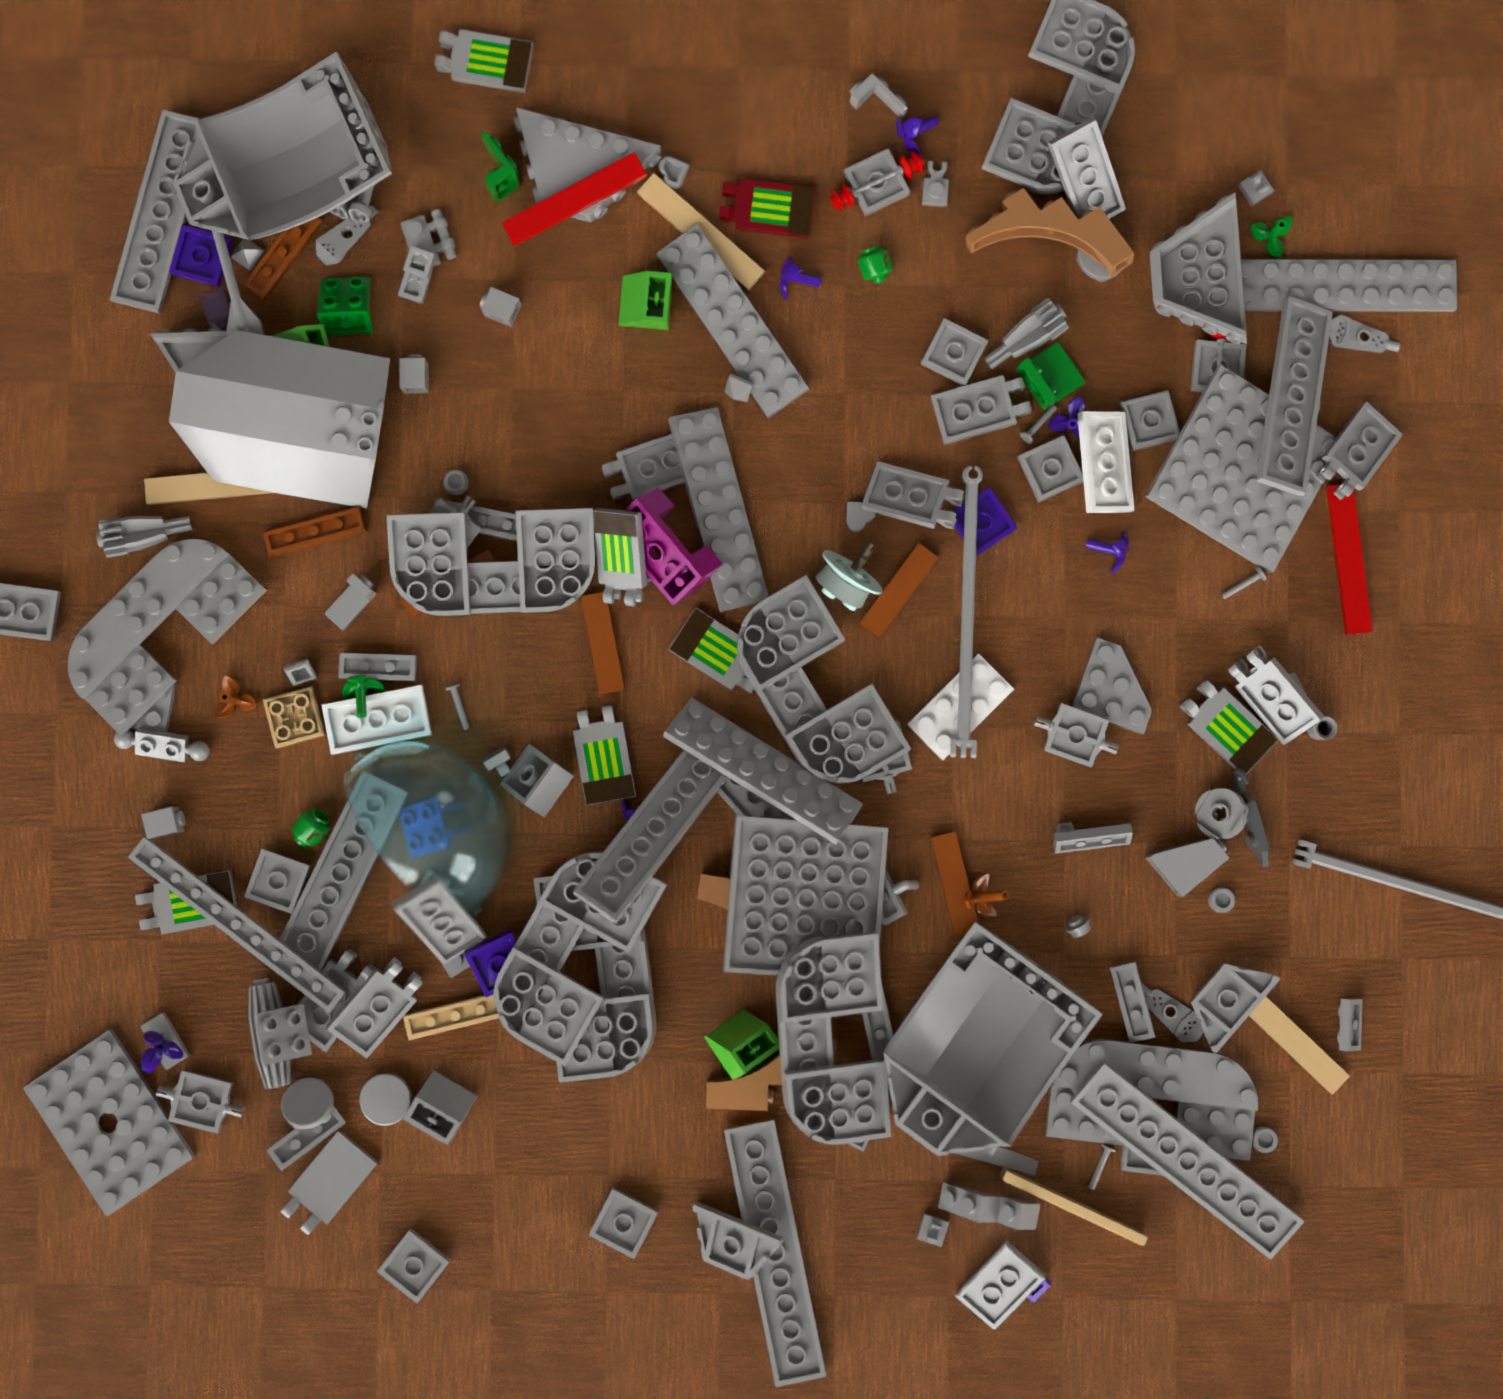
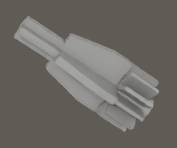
M1046 298L1032 308L1031 313L1025 316L1002 339L1004 344L984 358L991 370L1011 355L1015 359L1040 347L1049 339L1054 340L1068 330L1069 327L1064 320L1066 314L1059 304L1054 306L1052 301Z
M162 516L115 517L99 520L100 530L96 533L99 548L103 547L106 557L110 558L153 546L168 540L167 535L192 531L189 516L165 521Z

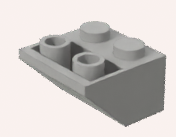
M433 1070L415 1097L403 1120L448 1145L455 1137L478 1095Z

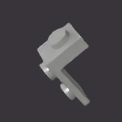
M871 74L863 83L858 81L850 91V104L856 110L875 93L901 119L906 116L907 104L905 100L898 94L894 95L889 90L888 84L880 77L877 78Z
M352 573L346 580L350 586L325 612V615L341 630H345L377 595L371 589L374 584L364 575L358 577Z

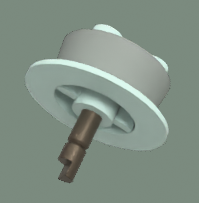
M868 540L861 550V554L857 556L854 562L833 551L825 550L822 553L827 565L816 575L818 583L823 586L821 591L829 598L834 599L836 597L843 601L842 603L852 611H855L856 608H862L869 592L879 595L883 591L880 584L862 569L867 558L873 552L871 549L874 545L873 542Z

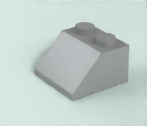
M528 744L500 785L525 806L545 817L574 776L537 748Z

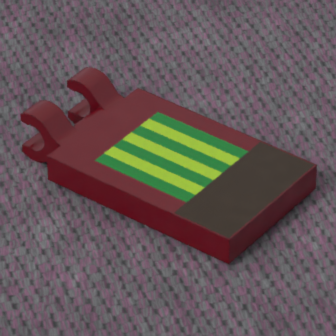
M741 178L740 185L723 181L722 197L735 198L734 209L728 206H720L719 221L736 222L735 230L809 239L815 188Z

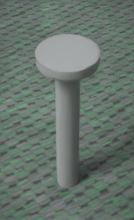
M1052 405L1027 433L1024 431L1020 433L1021 438L1028 444H1031L1033 442L1031 437L1057 410V407Z
M1260 567L1256 568V574L1222 593V597L1226 599L1260 578L1263 581L1267 580L1264 572Z
M460 684L445 688L446 691L451 690L463 729H469L470 726L457 691V687H460Z
M1106 1143L1101 1145L1105 1149L1088 1186L1092 1190L1096 1187L1110 1152H1116L1114 1147Z

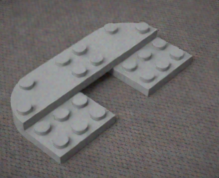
M1051 0L1028 57L1072 74L1074 77L1057 116L1010 98L981 169L1027 187L1026 191L1031 193L1048 195L1065 191L1048 141L1090 118L1096 119L1101 136L1103 137L1134 61V39L1130 36L1127 23L1115 10L1094 0Z
M593 508L516 510L518 561L468 562L465 512L387 515L389 566L392 581L401 597L403 596L417 610L431 615L450 616L502 612L528 613L560 610L574 603L588 588L593 577L595 568Z
M187 539L175 542L155 555L75 637L68 656V673L71 684L76 693L85 699L118 734L122 735L177 681L141 643L177 609L211 644H214L267 590L233 556L218 545L200 539Z
M807 575L758 603L747 614L738 634V659L745 675L799 764L812 775L829 783H852L865 778L912 749L873 684L829 710L824 706L803 671L802 666L843 643L845 638Z
M589 852L579 855L566 862L557 870L541 896L517 943L503 964L494 987V1002L499 1014L498 1017L505 1029L519 1041L563 1066L567 1065L604 999L602 995L560 972L583 929L589 930L629 953L667 886L666 883L652 876L615 924L573 894L574 889L603 852Z
M553 876L534 878L537 905ZM645 925L629 953L585 928L573 947L572 951L595 948L600 993L604 999L567 1065L563 1066L557 1062L559 1083L605 1078L622 1074L641 1062L650 1051L656 1035L657 1021Z
M868 932L826 938L818 936L806 940L788 954L780 967L776 980L782 1091L786 1111L791 1120L803 1133L811 1139L824 1144L838 1145L891 1137L885 1060L876 1059L834 1065L831 1017L883 1010L878 933Z
M1104 1038L1090 1039L1080 1044L1050 1086L1045 1136L1123 1146L1121 1141L1070 1101V1098L1100 1063L1104 1061L1150 1098L1176 1101L1175 1118L1223 1156L1250 1161L1255 1110L1258 1111L1257 1092L1247 1072L1238 1063L1219 1053L1215 1054L1212 1051L1189 1048L1181 1049L1130 1043L1129 1041Z

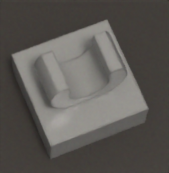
M1261 170L1238 185L1250 206H1253L1274 192V189Z
M504 745L485 756L483 763L489 771L496 767L501 777L508 774L510 768L506 761L510 759V752Z
M924 1212L916 1238L942 1247L949 1221Z

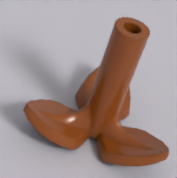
M225 675L222 680L223 692L220 694L221 701L215 709L214 715L216 718H228L233 715L235 704H238L243 711H250L257 706V700L253 695L246 693L238 696L241 686L235 678L229 675Z
M985 873L978 876L973 882L972 889L974 894L971 891L965 893V903L968 909H973L976 904L977 912L982 916L996 917V911L990 902L1007 900L1009 894L1007 890L985 892L989 883V874Z

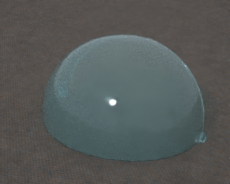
M418 741L396 742L382 746L365 756L362 753L357 754L353 758L355 763L345 774V791L356 820L378 854L412 890L437 875L470 914L473 913L474 916H477L483 911L480 907L481 904L495 891L504 875L510 850V834L506 814L499 797L489 781L474 765L462 756L431 743Z

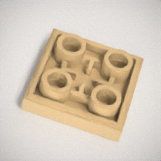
M311 686L263 699L276 749L326 736L314 687Z

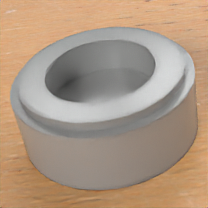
M1217 887L1209 893L1208 904L1212 910L1226 913L1234 907L1235 896L1231 890Z
M1259 1126L1253 1130L1252 1146L1261 1153H1269L1276 1148L1278 1137L1274 1130L1267 1126Z

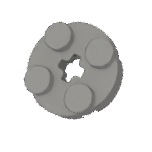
M1217 788L1205 792L1199 798L1195 807L1198 827L1204 834L1215 839H1230L1240 833L1246 824L1249 808L1243 798L1237 792L1226 788ZM1217 808L1226 809V818L1217 819L1219 815L1216 812Z

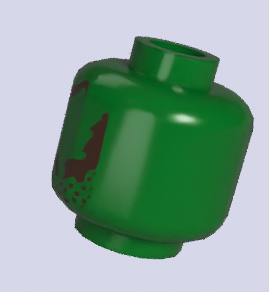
M877 245L861 251L862 255L859 256L857 261L863 279L866 281L873 280L874 284L888 280L887 274L893 271L888 250Z
M319 809L304 810L292 825L294 840L304 847L318 846L330 831L329 818Z

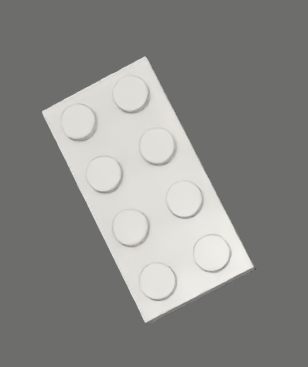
M1082 411L1077 413L1086 513H1129L1135 511L1125 412Z
M977 654L972 662L970 733L1014 690L980 654ZM959 673L907 724L941 760H944L950 754V740L957 739Z
M423 685L366 696L367 717L358 718L356 716V698L322 705L331 755L432 735Z

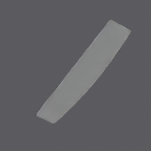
M997 1147L992 1156L983 1150L973 1151V1153L965 1151L955 1152V1154L1034 1176L1039 1162L1001 1147Z

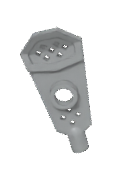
M371 205L369 208L372 211V218L378 211ZM351 217L345 219L316 239V256L325 265L340 263L345 254L371 226L370 221L367 223H357ZM350 231L353 233L350 238L344 237L345 232Z
M1339 315L1331 320L1329 340L1332 347L1383 353L1386 349L1398 352L1401 343L1389 340L1388 334L1354 321L1344 315ZM1361 333H1366L1368 335L1367 341L1361 340Z
M1142 983L1148 1008L1180 1042L1198 1041L1204 1032L1195 1012L1161 990H1150ZM1168 1007L1174 1008L1172 1016L1166 1015L1165 1011Z

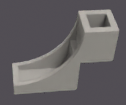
M943 1182L938 1208L975 1222H997L1016 1230H1036L1041 1204L1022 1197L992 1194L962 1187L950 1182Z

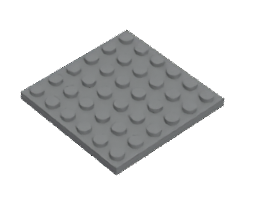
M1219 365L1215 369L1145 497L1268 573H1273L1322 485L1315 478V475L1326 465L1322 456L1336 437L1316 425L1306 494L1298 496L1257 482L1256 478L1269 395L1229 369Z
M735 815L723 971L778 976L780 967L788 954L804 941L818 936L826 938L876 932L878 933L880 945L888 828L849 825L838 843L834 844L797 820Z

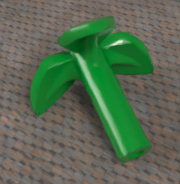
M1287 216L1277 219L1273 222L1271 230L1264 223H1253L1250 225L1251 234L1258 241L1268 239L1269 241L1265 249L1272 256L1280 257L1283 254L1284 246L1277 237L1287 235L1292 226L1293 218Z
M365 675L350 676L347 678L348 682L345 683L342 689L343 699L347 700L356 694V716L358 718L367 717L366 690L385 692V687L376 679H365Z

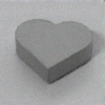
M669 156L662 158L659 162V170L661 175L664 176V182L672 190L679 189L685 180L690 164Z
M847 502L846 524L848 529L853 532L861 531L865 527V523H869L875 518L876 513L862 509L863 502Z

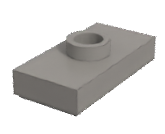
M165 1012L140 1026L144 1033L156 1031L164 1036L162 1044L172 1041L181 1048L183 1057L180 1059H171L165 1054L162 1055L161 1063L165 1070L172 1068L190 1056Z

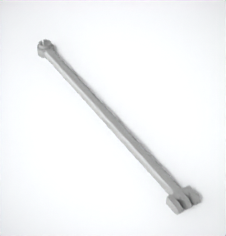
M971 465L967 466L962 473V480L966 484L958 733L957 739L950 740V757H956V747H960V758H966V748H970V758H976L977 740H970L978 484L982 480L983 473L976 465L974 466V471L977 473V478L972 479L968 475L969 471H972Z
M1298 839L1297 845L1307 848L1306 852L1298 849L1295 850L1294 854L1302 856L1304 859L1303 861L1293 859L1292 864L1310 869L1311 864L1314 863L1503 919V906L1315 851L1317 844Z

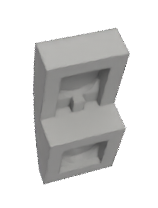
M410 246L403 268L405 273L398 292L399 297L420 304L424 303L435 260L434 253Z

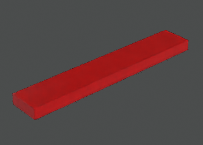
M633 152L503 221L502 225L515 247L647 177V174L636 153Z
M1340 484L1328 485L1326 493L1345 635L1370 633L1373 631L1355 492L1353 491L1348 497L1345 495L1340 500L1333 494Z

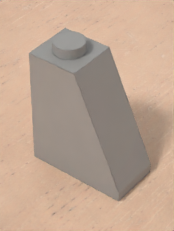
M1205 838L1146 855L1145 858L1177 896L1184 897L1226 862L1229 856L1225 853L1227 848L1219 839Z

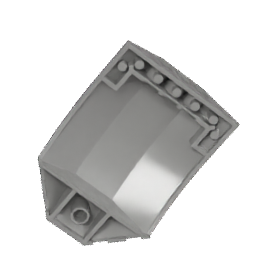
M335 52L288 83L260 98L202 119L197 117L194 124L196 127L192 142L188 141L182 156L184 164L180 174L175 175L173 185L189 224L253 240L291 229L320 217L392 174L387 145L371 109L340 55ZM297 146L292 151L290 150V147Z
M235 330L176 371L169 423L213 481L367 508L383 416L390 358Z
M974 922L883 1051L895 1125L937 1156L962 1151L985 1150V1148L1012 1146L1015 1138L1044 1094L1103 1014L1064 982L1016 947L977 922ZM1043 977L1046 979L1045 984L1037 990L1035 986ZM1023 986L1029 989L1035 998H1037L1038 996L1041 999H1032L1028 997L1024 991Z

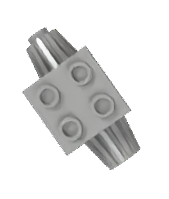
M269 978L253 980L254 985L249 986L248 1019L254 1057L264 1088L271 1089L291 1084V1059L312 1055L304 1003L283 1007L275 982H269Z

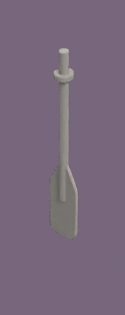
M212 231L231 298L227 335L235 330L265 335L260 319L241 299L224 234Z

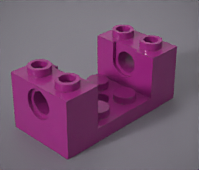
M657 487L636 498L625 511L641 512L646 574L674 606L694 594L723 563L708 545L693 554L689 553L661 519L672 510L674 505L663 491ZM654 545L660 549L661 557L655 553Z

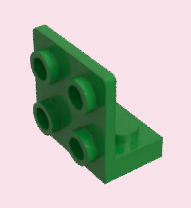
M483 131L481 136L485 147L500 167L492 169L484 179L490 196L497 204L520 187L518 181L520 174L516 170L517 166L509 155H504L501 150L502 146L494 135L489 137Z
M369 276L321 279L317 316L319 324L324 326L326 335L373 333V323L369 311L371 278Z
M1059 343L1053 344L1031 360L1028 357L1016 369L1044 411L1085 383V380Z

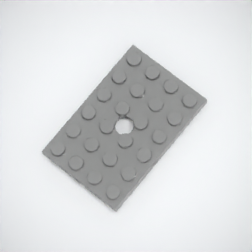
M113 1029L106 1031L23 1087L106 1217L196 1157L175 1124L168 1121L169 1115ZM104 1113H112L116 1116L118 1123L114 1132L107 1133L100 1128L99 1120Z

